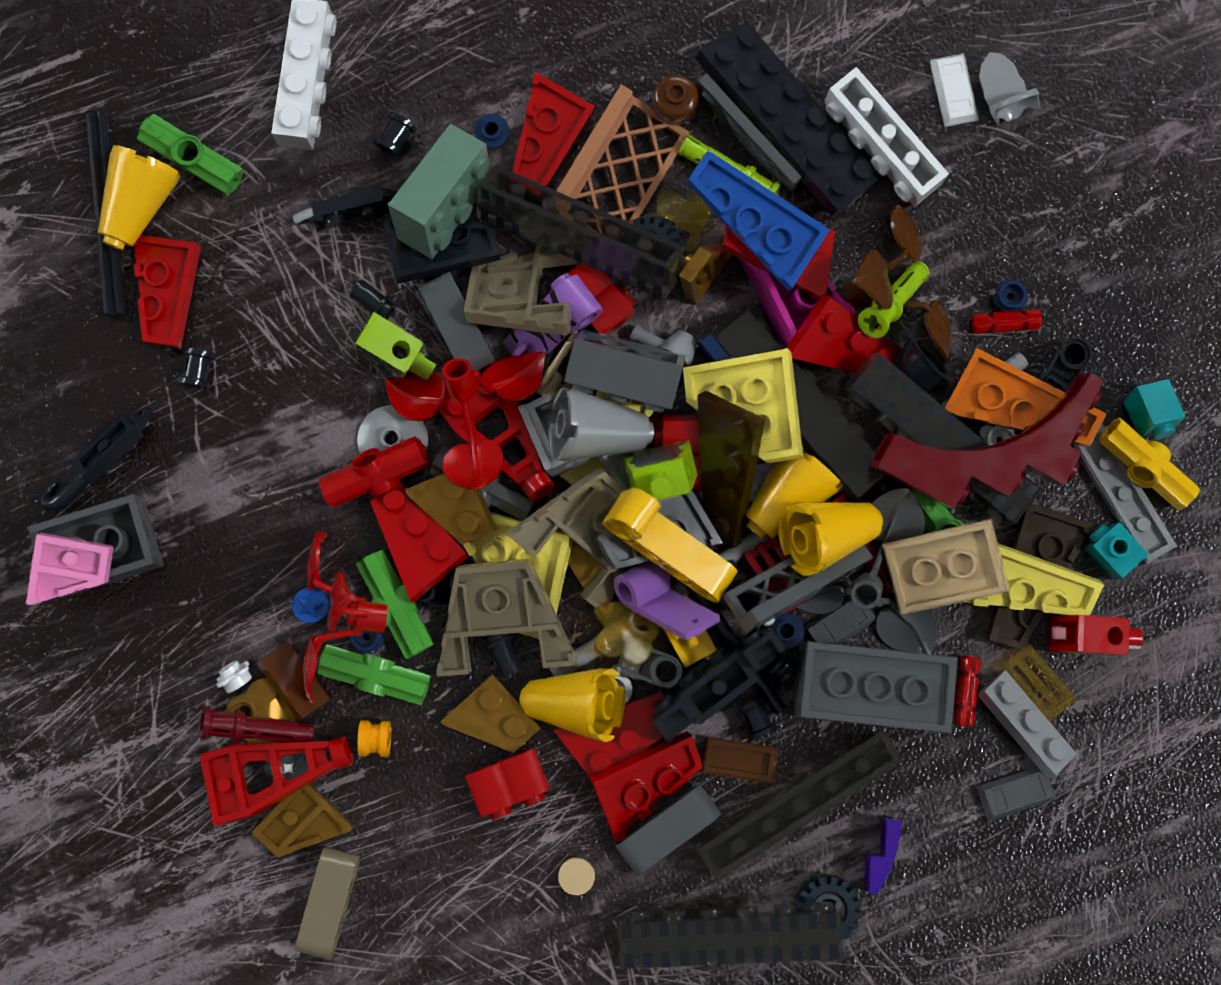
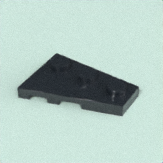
M381 216L397 284L500 260L492 223H459L452 233L449 245L443 251L439 250L434 258L430 259L398 240L392 218Z

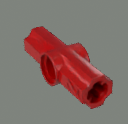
M414 436L382 451L378 448L363 451L355 457L351 465L319 478V486L327 504L334 508L366 493H369L371 496L384 494L396 484L398 479L430 466V461L422 441Z

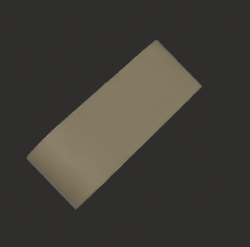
M328 847L323 848L297 937L295 951L332 960L358 871L360 856Z

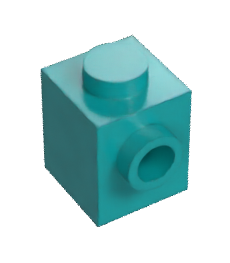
M1169 379L1137 386L1124 401L1136 432L1143 438L1152 436L1156 440L1166 438L1176 432L1175 427L1186 417Z
M1120 522L1109 526L1105 523L1101 524L1088 536L1091 542L1083 548L1111 580L1124 578L1149 555Z

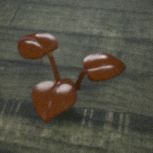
M899 203L895 204L892 208L890 223L895 241L901 248L900 254L886 264L884 258L876 249L866 253L853 281L844 286L846 302H849L855 310L871 306L872 301L883 310L890 309L893 304V289L888 278V271L907 257L913 263L919 261L921 257L922 242L919 230L912 217ZM932 300L929 304L927 302L907 301L903 308H917L925 313L924 323L929 336L944 358L943 362H947L952 347V329L946 311L937 300Z

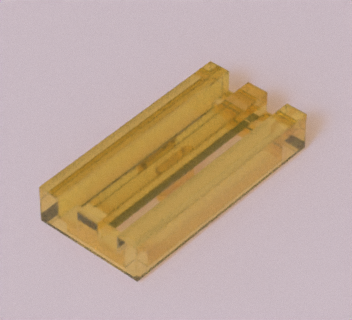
M1026 644L1023 650L1015 653L1009 661L1000 666L1003 671L1006 670L1049 722L1076 700V697L1030 644ZM1026 656L1032 660L1064 698L1063 701L1059 702L1023 660ZM1017 665L1050 703L1053 707L1051 711L1013 668Z

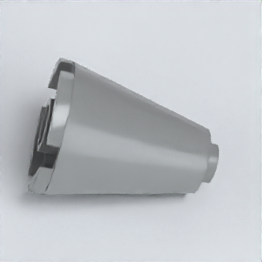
M561 388L555 397L552 411L558 412L556 423H550L549 444L551 454L557 460L571 461L644 450L647 443L650 444L652 442L654 426L652 422H649L648 416L644 413L573 388Z

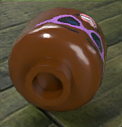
M671 74L662 78L656 84L653 91L652 108L656 115L669 125L679 126L687 123L694 116L698 105V91L695 84L688 77L680 74Z

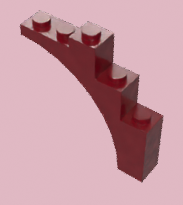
M1078 374L1063 398L1042 419L1020 434L989 446L969 450H943L920 445L896 434L886 433L869 466L934 502L955 509L957 504L960 505L967 497L970 490L969 480L997 495L1010 497L1011 493H1015L1022 485L1025 478L1024 469L1050 483L1065 485L1066 481H1070L1075 476L1079 468V462L1077 461L1082 453L1069 445L1081 435L1084 428L1082 421L1087 411L1093 409L1098 403L1101 396L1099 389L1104 380L1093 374Z

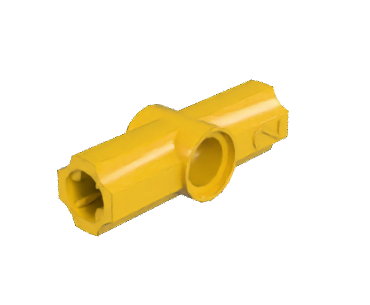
M1120 417L1113 420L1101 432L1098 440L1128 466L1127 476L1136 485L1143 488H1153L1178 511L1186 508L1199 494L1200 489L1170 462L1171 452L1162 443L1153 440L1146 441Z

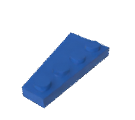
M709 150L687 181L688 186L789 292L830 231V229Z

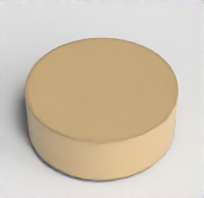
M572 857L561 865L558 880L565 892L571 895H582L593 886L595 872L591 863L586 859Z

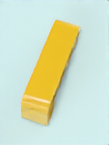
M637 488L622 491L602 522L603 526L702 597L714 603H719L737 574V569L660 514L658 510L661 504L654 497Z

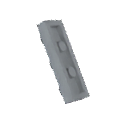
M1006 670L999 673L977 694L1048 779L1056 776L1076 755V752Z

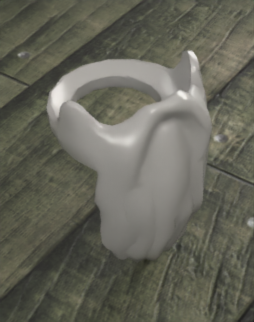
M988 53L984 62L981 63L979 80L984 99L995 122L999 125V118L1005 121L1019 118L1024 109L1028 107L1035 110L1039 109L1040 101L1037 88L1027 91L1025 82L1020 77L1013 62L1001 53Z

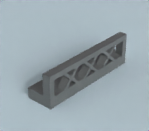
M705 74L699 79L697 86L698 97L776 181L782 182L781 187L790 195L803 184L800 181L801 176L731 101L713 78Z
M863 546L825 570H821L820 573L804 578L796 575V571L791 566L796 563L791 556L725 593L723 598L747 634L856 572L873 557L867 547ZM790 567L789 573L784 571ZM777 577L788 581L786 590L780 594L767 591L769 579ZM762 583L761 589L755 587ZM743 593L759 597L758 606L746 613L737 598Z

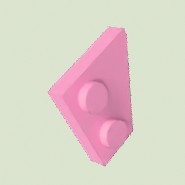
M46 533L36 534L26 604H37L45 600L107 583L114 546Z

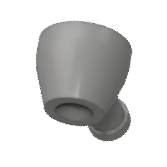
M637 324L630 336V340L633 342L637 341L643 345L686 355L683 368L689 367L693 361L697 341L691 334L685 331L678 330L668 339L664 340L644 330L642 326Z

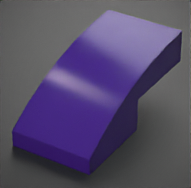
M881 817L880 853H865L864 890L869 894H877L890 873L901 835L902 820Z

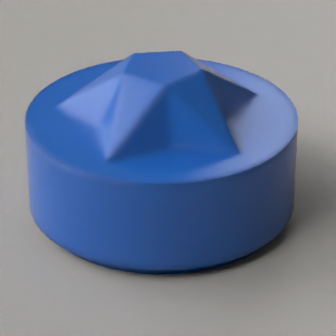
M307 587L295 595L292 609L295 616L302 622L318 623L328 615L330 601L322 590L313 587V591H308Z

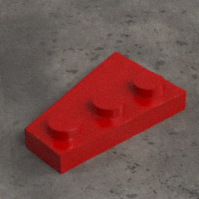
M825 293L785 348L791 351L793 359L879 379L885 377L901 350L900 347L885 336L873 338L866 335L858 325V317ZM883 355L889 362L879 372L874 368V365Z

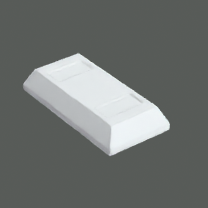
M964 54L930 60L944 127L978 121L979 117Z

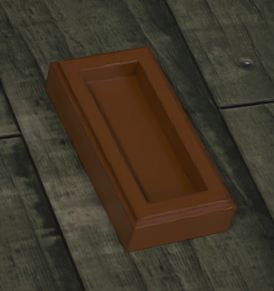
M289 642L257 662V666L298 722L330 701V698L315 678H313L311 690L316 703L310 702L307 699L303 680V661Z
M706 736L701 772L774 784L779 748Z

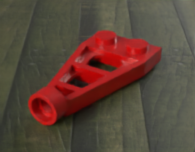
M482 372L480 376L484 379V372ZM477 383V390L474 396L467 400L477 443L491 439L486 438L476 430L475 424L497 408L502 409L505 412L509 427L508 430L493 439V441L502 449L515 439H519L527 456L514 466L504 459L501 472L522 488L531 502L545 498L551 493L555 485L543 469L537 450L518 409L520 406L518 401H503L498 397L496 391L488 393ZM449 395L447 403L445 405H438V409L456 435L466 444L470 445L460 401Z
M342 737L330 742L234 744L200 754L213 826L220 827L254 817L331 771L353 765V754L347 738ZM328 750H330L332 761H329L327 758ZM305 754L308 770L304 774L286 780L281 759L284 756ZM252 761H267L271 764L274 778L272 784L257 794H249L243 770L244 765Z

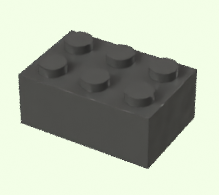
M581 329L574 339L564 382L571 383L573 389L591 394L593 390L608 393L607 398L628 403L629 399L643 402L642 406L646 409L664 412V408L672 409L686 355Z
M135 494L28 526L33 548L35 547L36 534L39 533L114 546L107 583L55 598L61 599L164 566L145 499Z

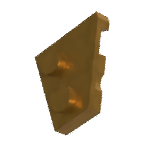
M723 243L700 246L694 255L689 254L683 260L679 268V277L685 297L696 305L734 256L722 249Z

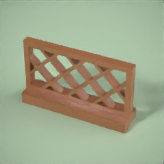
M622 84L615 92L545 210L553 215H560L588 234L600 239L607 246L608 243L616 246V251L617 246L623 245V241L615 240L604 233L601 219L620 216L623 228L621 234H626L627 231L624 227L627 224H634L633 220L640 217L678 154L683 142L690 134V132L679 125H669L663 122L656 115L653 108L632 96L633 91ZM632 107L644 114L647 128L629 131L626 116ZM652 120L659 125L653 126ZM622 124L624 133L616 134ZM667 129L678 136L673 147L659 150L655 131ZM649 133L653 152L635 155L631 137ZM625 138L630 157L612 161L608 148L610 142ZM604 154L606 162L598 164ZM668 154L662 164L660 155ZM655 157L658 169L655 177L641 180L637 161ZM631 162L636 181L618 185L613 166ZM607 167L612 186L594 190L590 175L593 170ZM651 183L646 192H644L643 185ZM587 184L588 192L580 193L584 185ZM637 186L640 196L639 204L635 207L624 209L619 190ZM614 192L618 211L600 214L595 195ZM590 197L594 216L580 218L569 210L575 200ZM633 212V214L627 222L625 214ZM596 221L597 228L588 222Z

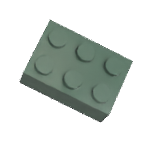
M450 123L388 204L398 240L430 259H433L439 250L443 251L449 245L453 231L459 223L463 224L471 215L474 203L481 197V187L490 190L493 180L486 143Z

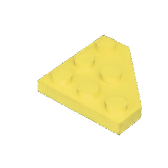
M788 348L683 368L686 402L698 411V394L707 390L766 419L758 455L766 463L803 458L792 354Z
M490 512L497 530L464 543L463 546L469 556H473L476 563L530 559L557 614L573 540L564 532L556 530L534 557L506 535L509 530L522 521ZM537 631L520 632V634L539 639Z

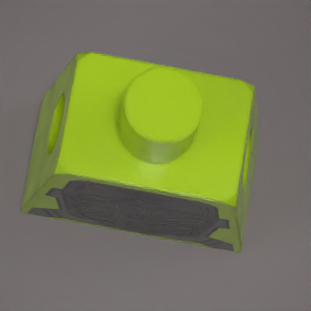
M375 312L355 343V351L401 377H405L408 370L421 378L428 380L438 363L419 352L424 344L422 341ZM398 346L406 349L407 357L399 359L394 356L392 349Z
M689 440L622 455L630 489H640L654 497L657 501L688 494L692 491L697 471Z

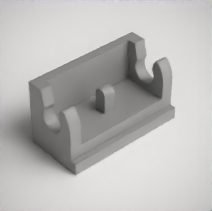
M548 394L530 403L523 404L518 409L545 471L554 478L588 462V459L561 461L553 458L549 444L550 423H556L558 412L552 411L555 398L553 394Z

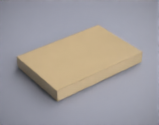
M991 519L895 540L882 545L900 615L1001 594L1010 590Z

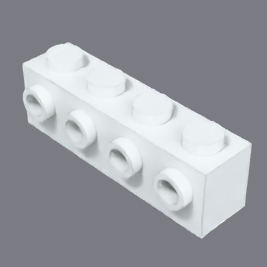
M292 0L271 132L278 146L313 150L315 137L318 138L320 135L321 117L318 115L320 103L324 104L326 97L324 76L325 70H329L331 64L330 36H334L336 31V15H332L327 1Z
M857 67L829 89L824 101L827 113L835 122L839 123L841 121L849 131L848 136L857 148H864L872 157L871 163L878 173L883 176L887 175L895 184V192L903 201H910L915 207L942 185L949 173Z

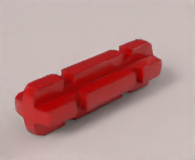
M1038 309L1026 310L1024 313L1021 310L993 312L990 316H988V313H978L971 318V327L975 334L987 333L989 330L992 333L1020 331L1023 328L1025 330H1037L1042 326V315Z
M962 656L960 658L959 671H962V674L958 676L955 700L958 709L954 710L953 723L957 726L972 727L974 725L975 712H972L973 707H976L979 678H976V675L980 673L981 660L978 657Z

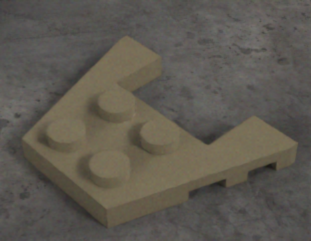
M576 234L565 236L567 242L562 244L566 246V256L558 253V245L548 249L539 244L536 245L535 252L517 257L516 252L501 256L498 261L472 267L463 311L467 323L569 335L572 317L569 302L537 305L543 268L579 264L578 261L573 260L574 250L580 252L581 242L575 239Z
M596 468L513 527L506 535L535 557L557 528L564 532L602 565L580 597L602 615L608 617L614 606L611 604L615 593L614 579L623 573L625 567L612 569L594 538L607 530L602 522L625 489L605 471Z
M530 559L465 564L456 567L448 607L449 615L446 631L443 634L441 644L442 652L440 662L437 665V677L469 674L472 668L467 637L537 631L543 668L576 665L577 656Z

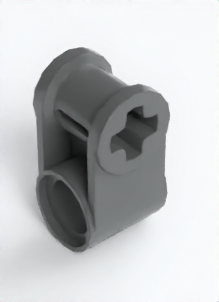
M623 636L622 642L624 647L617 664L612 665L614 670L638 681L643 680L662 688H670L678 684L677 680L682 677V666L678 659L655 650L654 647ZM636 651L631 667H629V662L631 660L633 652ZM668 661L675 665L677 674L672 681L662 682L657 678L656 668L661 662Z

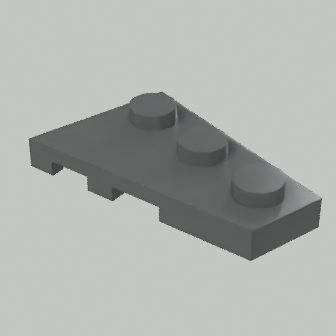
M693 491L688 494L658 500L661 504L658 510L660 514L705 546L723 543ZM609 530L602 532L594 538L612 569L651 561Z

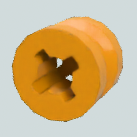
M360 720L358 755L360 757H367L370 753H377L380 757H389L391 722L382 721L380 724H371L368 720Z

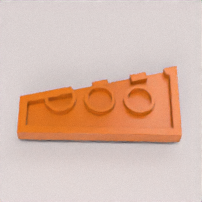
M976 348L942 413L953 414L954 416L1023 432L1042 419L1063 398L1065 392ZM1096 408L1088 410L1082 421L1084 428L1081 435L1076 441L1071 443L1089 447L1107 414Z

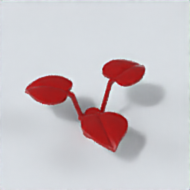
M543 351L524 353L518 357L511 356L501 359L486 369L483 375L484 379L480 376L478 370H472L468 360L454 358L443 366V376L431 373L428 380L416 374L401 378H386V390L394 410L401 417L409 421H424L432 418L437 413L438 405H445L447 403L448 393L451 397L460 401L470 445L460 444L450 449L444 456L442 467L446 478L454 485L466 490H477L489 485L497 478L502 470L504 458L500 446L495 441L486 440L477 443L467 400L474 396L477 390V383L488 393L496 391L498 397L503 401L515 402L531 397L539 390L542 384L546 356Z
M316 531L306 569L308 591H313L315 586L331 593L332 605L328 615V633L317 636L311 635L303 661L305 693L307 699L315 703L311 686L317 665V653L323 642L353 635L362 636V631L384 633L388 612L387 604L366 602V598L354 596L346 586L343 571L337 572L333 587L321 581L318 571L320 544L328 536L323 531ZM347 614L346 624L353 626V628L334 632L341 615Z

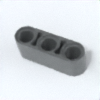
M450 272L418 287L453 358L468 360L473 371L480 370L495 362L477 324L467 323L463 312L465 300Z
M698 784L625 836L615 847L634 874L638 876L707 827L722 813L703 786Z

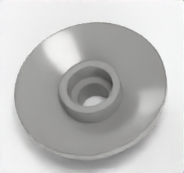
M392 405L382 406L368 414L361 423L357 435L359 453L371 448H378L382 451L416 436L418 439L420 438L427 451L428 432L423 421L406 420L394 410ZM390 432L398 435L397 442L392 445L385 442V436Z

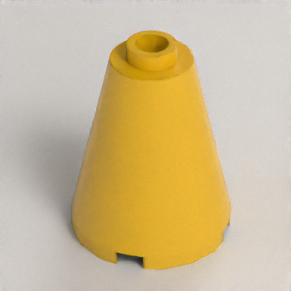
M113 145L109 156L98 233L104 236L102 241L104 244L123 250L125 245L132 247L178 183L180 175H178L179 172L155 158L150 156L144 158L135 155V150Z
M806 452L803 453V458L774 462L746 513V517L750 520L746 526L761 539L766 535L773 539L778 535L779 518L781 515L786 514L788 509L784 508L787 505L798 502H824L836 494L843 487V484L814 456L811 457Z
M798 502L787 505L784 508L788 510L785 515H781L779 518L778 535L784 555L791 554L796 563L791 565L792 568L803 576H812L877 538L882 531L883 517L881 512L871 503Z
M599 668L531 680L520 693V705L525 714L531 718L598 742H608L615 737L610 735L613 727L620 728L625 708L624 686H617L615 677H620L616 670L613 668Z

